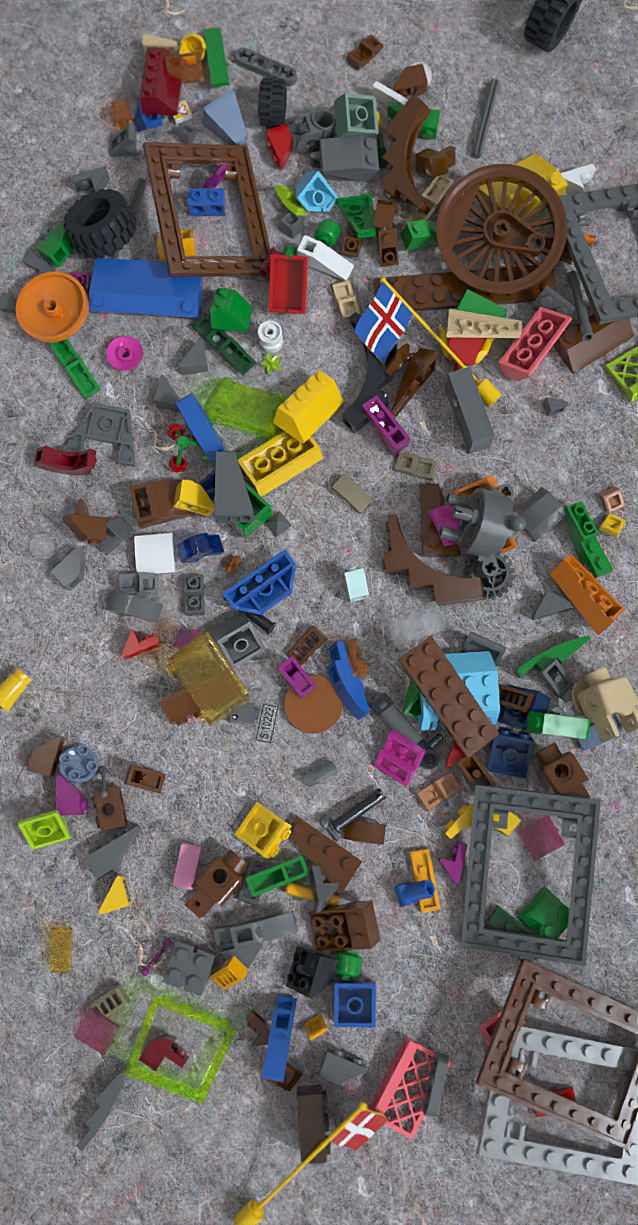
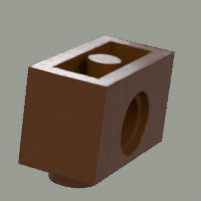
M117 786L106 789L108 795L105 798L100 796L102 790L95 791L92 802L98 812V816H96L97 827L101 828V831H108L128 826L121 787ZM108 804H111L114 808L110 815H107L105 812V807Z

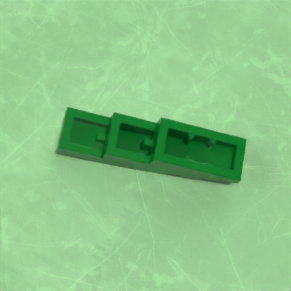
M221 27L204 29L212 88L229 85Z
M588 635L554 646L529 660L514 673L520 678L533 666L539 672L553 658H556L561 664L589 641L591 637Z

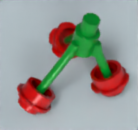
M180 423L171 424L167 431L168 437L172 438L173 441H177L179 446L178 455L173 456L169 461V467H171L173 472L177 473L186 470L187 463L185 458L182 457L183 450L187 449L190 445L200 446L198 442L190 441L184 437L186 432L184 426Z

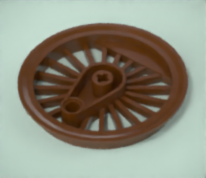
M513 164L488 165L462 177L445 196L437 219V242L440 253L449 269L467 285L477 290L494 294L519 292L541 281L558 262L567 238L566 212L555 189L536 172ZM492 182H503L501 208L499 211ZM507 182L519 185L508 211L505 210ZM487 184L493 213H491L479 192L481 185ZM522 187L531 191L532 194L514 214L511 213ZM535 196L542 201V205L518 218L519 214ZM475 198L478 200L487 217L483 213H481L475 206L472 205ZM547 209L550 215L548 219L527 224L524 222ZM469 211H471L483 222L468 216ZM465 222H468L480 228L463 227ZM552 224L553 234L538 233L533 228ZM460 233L480 234L458 239ZM482 240L455 256L453 252L454 246ZM545 240H552L550 250L544 248ZM530 243H537L539 247L533 248ZM486 245L466 268L459 262L462 258ZM490 249L479 277L471 273L470 270ZM495 251L494 280L483 279ZM500 253L503 254L508 281L498 282ZM540 253L547 255L542 264L534 258L539 256ZM508 254L511 255L523 275L522 278L513 279ZM517 255L526 258L536 269L528 274Z

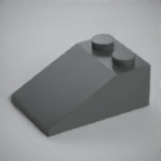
M359 135L320 139L319 148L322 174L370 183L379 172L375 138Z

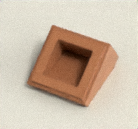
M617 487L609 488L598 494L607 513L625 506L621 489Z

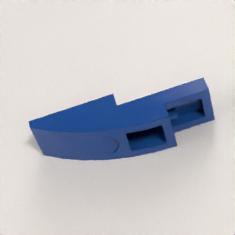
M335 642L328 648L332 663L326 668L337 695L349 712L357 720H360L370 714L369 704L364 694V686L361 683L360 677L352 676L353 671L349 665L348 652L344 642Z
M277 995L262 1074L264 1079L281 1082L284 1080L297 998Z

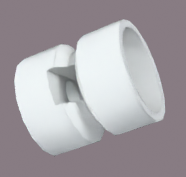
M268 320L263 322L258 328L260 347L266 353H276L283 346L281 326L275 321Z

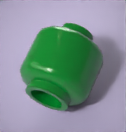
M332 219L322 220L314 233L315 240L322 242L327 247H332L340 235V228Z
M343 950V952L337 954L336 959L339 960L336 973L340 974L339 979L351 981L352 977L357 978L360 975L362 958L358 956L359 952Z

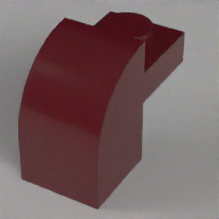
M160 1035L148 1044L138 1060L156 1071L165 1057L183 1068L189 1056L186 1055L187 1051L182 1047L173 1046L177 1039L175 1036Z

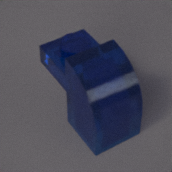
M208 533L189 537L177 545L181 563L198 562L205 556L221 555L224 553L220 536L208 535Z

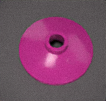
M120 336L108 345L106 355L112 367L117 370L128 371L140 364L143 358V349L135 338ZM125 354H129L127 358H123Z

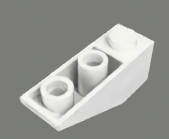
M306 235L297 249V256H309L310 267L343 281L348 280L354 268L353 264L325 244Z

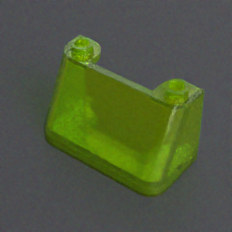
M223 377V379H219L203 410L213 423V426L216 421L218 425L225 423L254 432L257 437H260V435L266 437L265 442H267L279 433L280 428L273 421L278 407L286 400V397L280 393L272 394L234 382L228 377Z

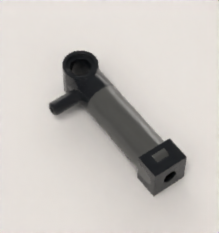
M386 693L370 705L373 712L382 719L391 731L395 730L426 750L424 756L430 754L434 757V763L427 765L424 762L423 756L420 763L423 769L432 770L437 767L440 757L433 748L444 739L440 733L427 743Z

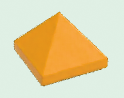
M321 1014L303 1024L309 1040L328 1031Z

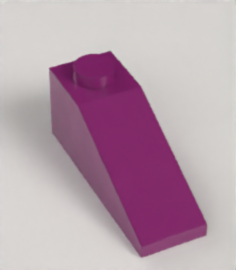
M377 395L362 405L382 443L393 456L408 447L411 438Z

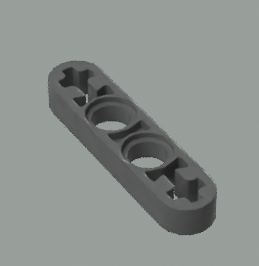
M244 47L237 49L235 52L236 63L240 67L266 78L285 79L288 87L296 84L297 72L294 68ZM256 61L263 62L261 66L254 65ZM274 67L278 69L276 73H271L269 71L271 68Z

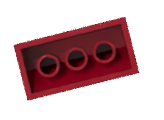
M147 47L139 96L143 115H178L184 63L165 48Z

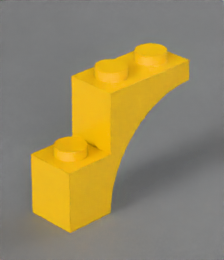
M470 803L467 806L463 804L457 811L459 816L454 821L451 819L445 825L444 829L446 831L443 834L446 837L452 839L460 831L472 827L473 804ZM509 812L507 829H493L508 836L521 820L512 812ZM494 814L493 821H499L500 815Z

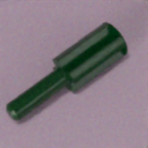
M379 133L377 135L379 168L384 169L387 162L382 157L386 153V147L383 145V134Z

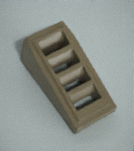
M119 984L85 1009L95 1026H97L131 1001L121 984ZM112 994H116L121 1004H117ZM106 998L110 999L113 1006L115 1007L114 1009H111L110 1005L106 1001ZM102 1002L108 1013L105 1014L99 1003ZM95 1006L102 1016L99 1019L92 1009Z

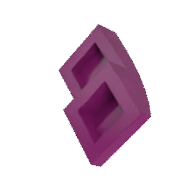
M223 163L218 166L202 188H216L225 177L227 164Z

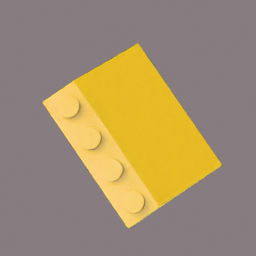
M534 153L514 164L536 172L550 183L559 196H564L568 185L555 167L538 154ZM492 182L499 211L501 208L503 182ZM507 182L506 211H508L519 186L517 184ZM487 184L481 185L479 192L493 213ZM522 187L511 213L514 214L532 194L531 191ZM535 196L519 214L518 218L542 205V201Z

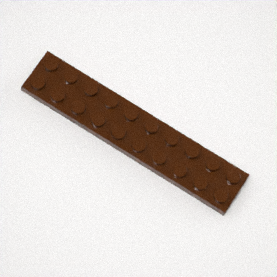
M534 265L524 266L528 274L536 269ZM517 266L511 267L514 280L523 277ZM506 267L499 268L498 282L508 281ZM495 268L486 269L483 279L493 281ZM482 269L470 270L471 273L478 277ZM554 269L535 285L509 294L483 292L467 285L455 276L453 272L404 276L405 280L401 297L417 312L457 308L466 289L497 305L534 302L546 286H549L556 293L557 291ZM400 276L386 277V281L391 284L395 278L399 279ZM373 278L375 296L382 284L380 283L381 278Z

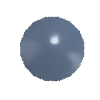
M82 744L64 751L59 757L58 767L61 775L66 780L73 783H82L90 780L98 770V759L88 746Z

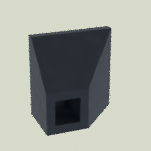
M297 946L293 955L291 969L287 976L286 986L312 999L334 981L339 960L329 955Z

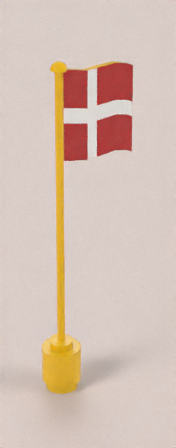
M360 1102L359 1107L262 1202L252 1199L236 1214L234 1225H257L265 1216L263 1206L330 1141L338 1146L352 1148L356 1152L388 1121L386 1116L367 1109L366 1103Z

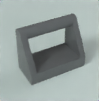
M470 631L460 653L490 651L497 667L507 647Z

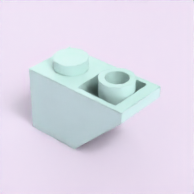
M358 567L348 569L344 573V583L350 603L367 599L369 592L364 569H359Z

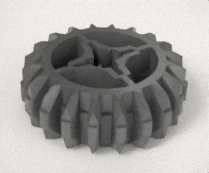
M501 551L497 555L495 554L497 564L501 568H498V572L491 576V578H481L474 573L477 556L471 555L470 561L465 563L468 568H464L463 573L468 575H465L463 578H481L486 583L488 588L483 586L484 600H487L488 595H490L492 600L495 599L496 595L501 598L503 596L502 592L507 593L509 591L507 587L513 586L511 581L515 579V576L511 574L514 573L515 569L509 568L512 565V561L506 563L507 555L503 558L500 557ZM504 575L503 583L494 588L495 578Z

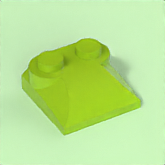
M51 810L18 821V826L32 850L71 839L67 820L60 815L58 810Z

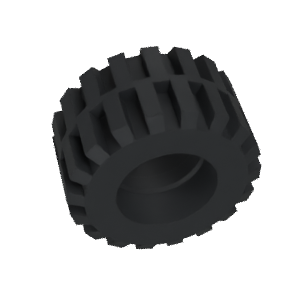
M263 77L260 82L258 97L259 122L261 126L278 127L285 123L287 85L285 79Z

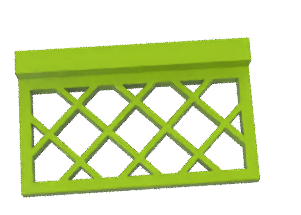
M638 346L605 366V369L627 394L626 399L630 403L638 399V369L635 375L626 373V368H638V363L628 362L629 357H638ZM616 365L624 366L623 373L616 372L612 367ZM624 378L635 379V384L628 387L624 382Z

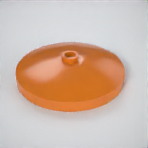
M46 272L34 277L22 288L16 302V317L22 329L33 339L46 343L63 341L74 335L84 324L89 310L88 296L80 282L73 276L63 272Z

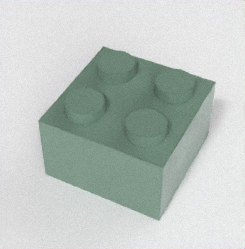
M344 93L334 100L337 138L359 135L372 138L379 134L376 96Z

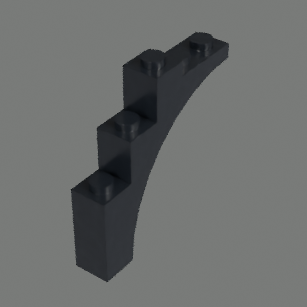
M357 312L350 316V325L354 330L361 318ZM363 342L367 358L366 379L353 404L342 414L343 423L353 434L370 421L362 408L363 404L377 395L387 407L388 396L381 389L392 381L393 374L389 375L385 372L387 364L383 365ZM397 343L389 352L385 363L397 352Z

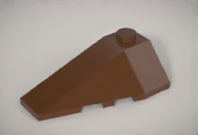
M420 348L416 353L413 352L410 355L409 363L390 412L395 419L436 369L439 352Z

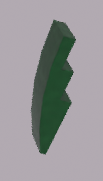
M207 314L193 325V329L241 375L244 376L257 364L232 336L229 337L224 330L212 329L211 319Z

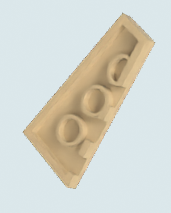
M449 309L446 337L520 338L522 333V321L454 309Z

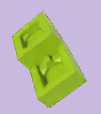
M276 184V192L284 205L295 215L307 216L308 211L297 202L296 192L288 186Z

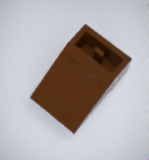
M182 480L147 482L129 487L137 523L141 529L196 515L194 512L173 507L176 486Z
M372 900L354 901L323 908L319 913H316V910L309 911L317 951L372 949L381 940Z

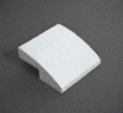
M172 533L134 536L137 572L167 573L176 571Z

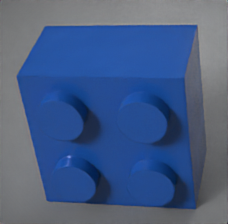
M334 980V1027L376 1028L375 981Z

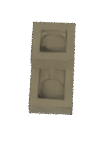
M400 452L395 470L403 474L433 481L438 463L434 460L419 458L418 455Z
M343 474L331 486L358 513H361L373 501L346 474Z

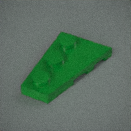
M372 194L336 198L338 207L358 238L376 236Z

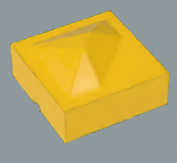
M609 513L600 526V530L617 538L625 526L626 520Z

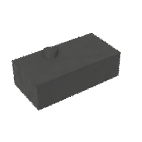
M470 367L448 373L445 391L468 454L490 448L495 434Z

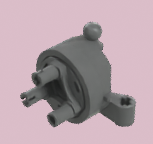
M509 484L499 485L492 488L491 491L477 488L470 497L448 493L445 499V505L453 506L455 513H452V518L461 520L457 530L441 526L438 537L456 542L462 553L477 556L475 572L481 578L494 576L498 572L495 554L503 549L508 537L512 538L526 526L525 519L518 516L517 512H513L512 498L514 490Z

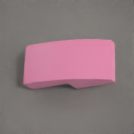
M186 843L181 844L173 886L192 890L191 885L195 879L201 851L200 846Z

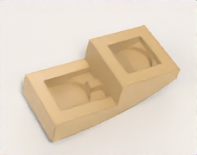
M350 280L332 285L342 318H349L355 312L359 315V306Z

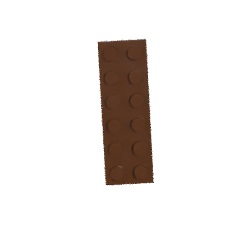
M432 636L427 637L398 659L465 757L469 758L499 735Z

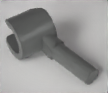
M325 814L321 818L320 823L331 833L337 842L340 840V837L330 826L332 819Z

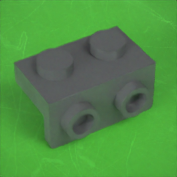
M549 286L544 288L532 304L537 310L543 307L570 316L576 309V307Z

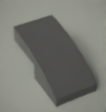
M118 572L119 592L159 593L157 573Z
M251 859L238 896L239 901L257 907L260 895L252 897L246 877L269 869L271 865Z

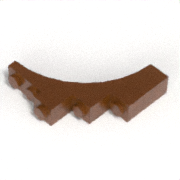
M412 94L385 129L389 134L388 139L393 144L382 158L387 162L385 166L391 171L380 185L384 189L383 193L390 200L393 197L397 201L402 199L405 203L410 201L412 203L411 207L417 213L422 211L427 215L431 209L421 199L416 190L412 174V156L416 138L431 111L422 100Z
M388 515V521H386V530L390 532L388 549L392 552L384 553L385 559H382L383 570H386L389 575L409 573L406 574L407 584L413 590L434 588V590H431L432 601H435L438 606L484 600L481 578L449 576L435 571L421 562L407 546L397 515Z

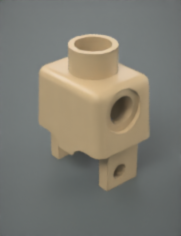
M607 668L599 669L584 676L589 688L579 692L577 698L585 719H591L590 723H594L601 742L619 736V732L611 717L618 714L626 734L637 730L638 712L635 706L638 705V698L626 676H619L611 679Z

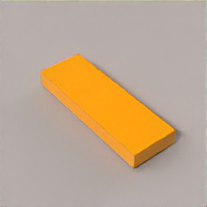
M429 848L409 852L414 881L418 882L429 879L435 887L433 897L418 901L420 913L440 910Z

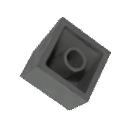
M243 611L210 630L232 668L265 650L254 627Z

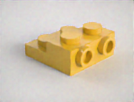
M256 802L234 835L260 855L270 859V857H275L280 849L278 846L281 841L286 840L290 836L291 830L289 829L291 825L259 802Z

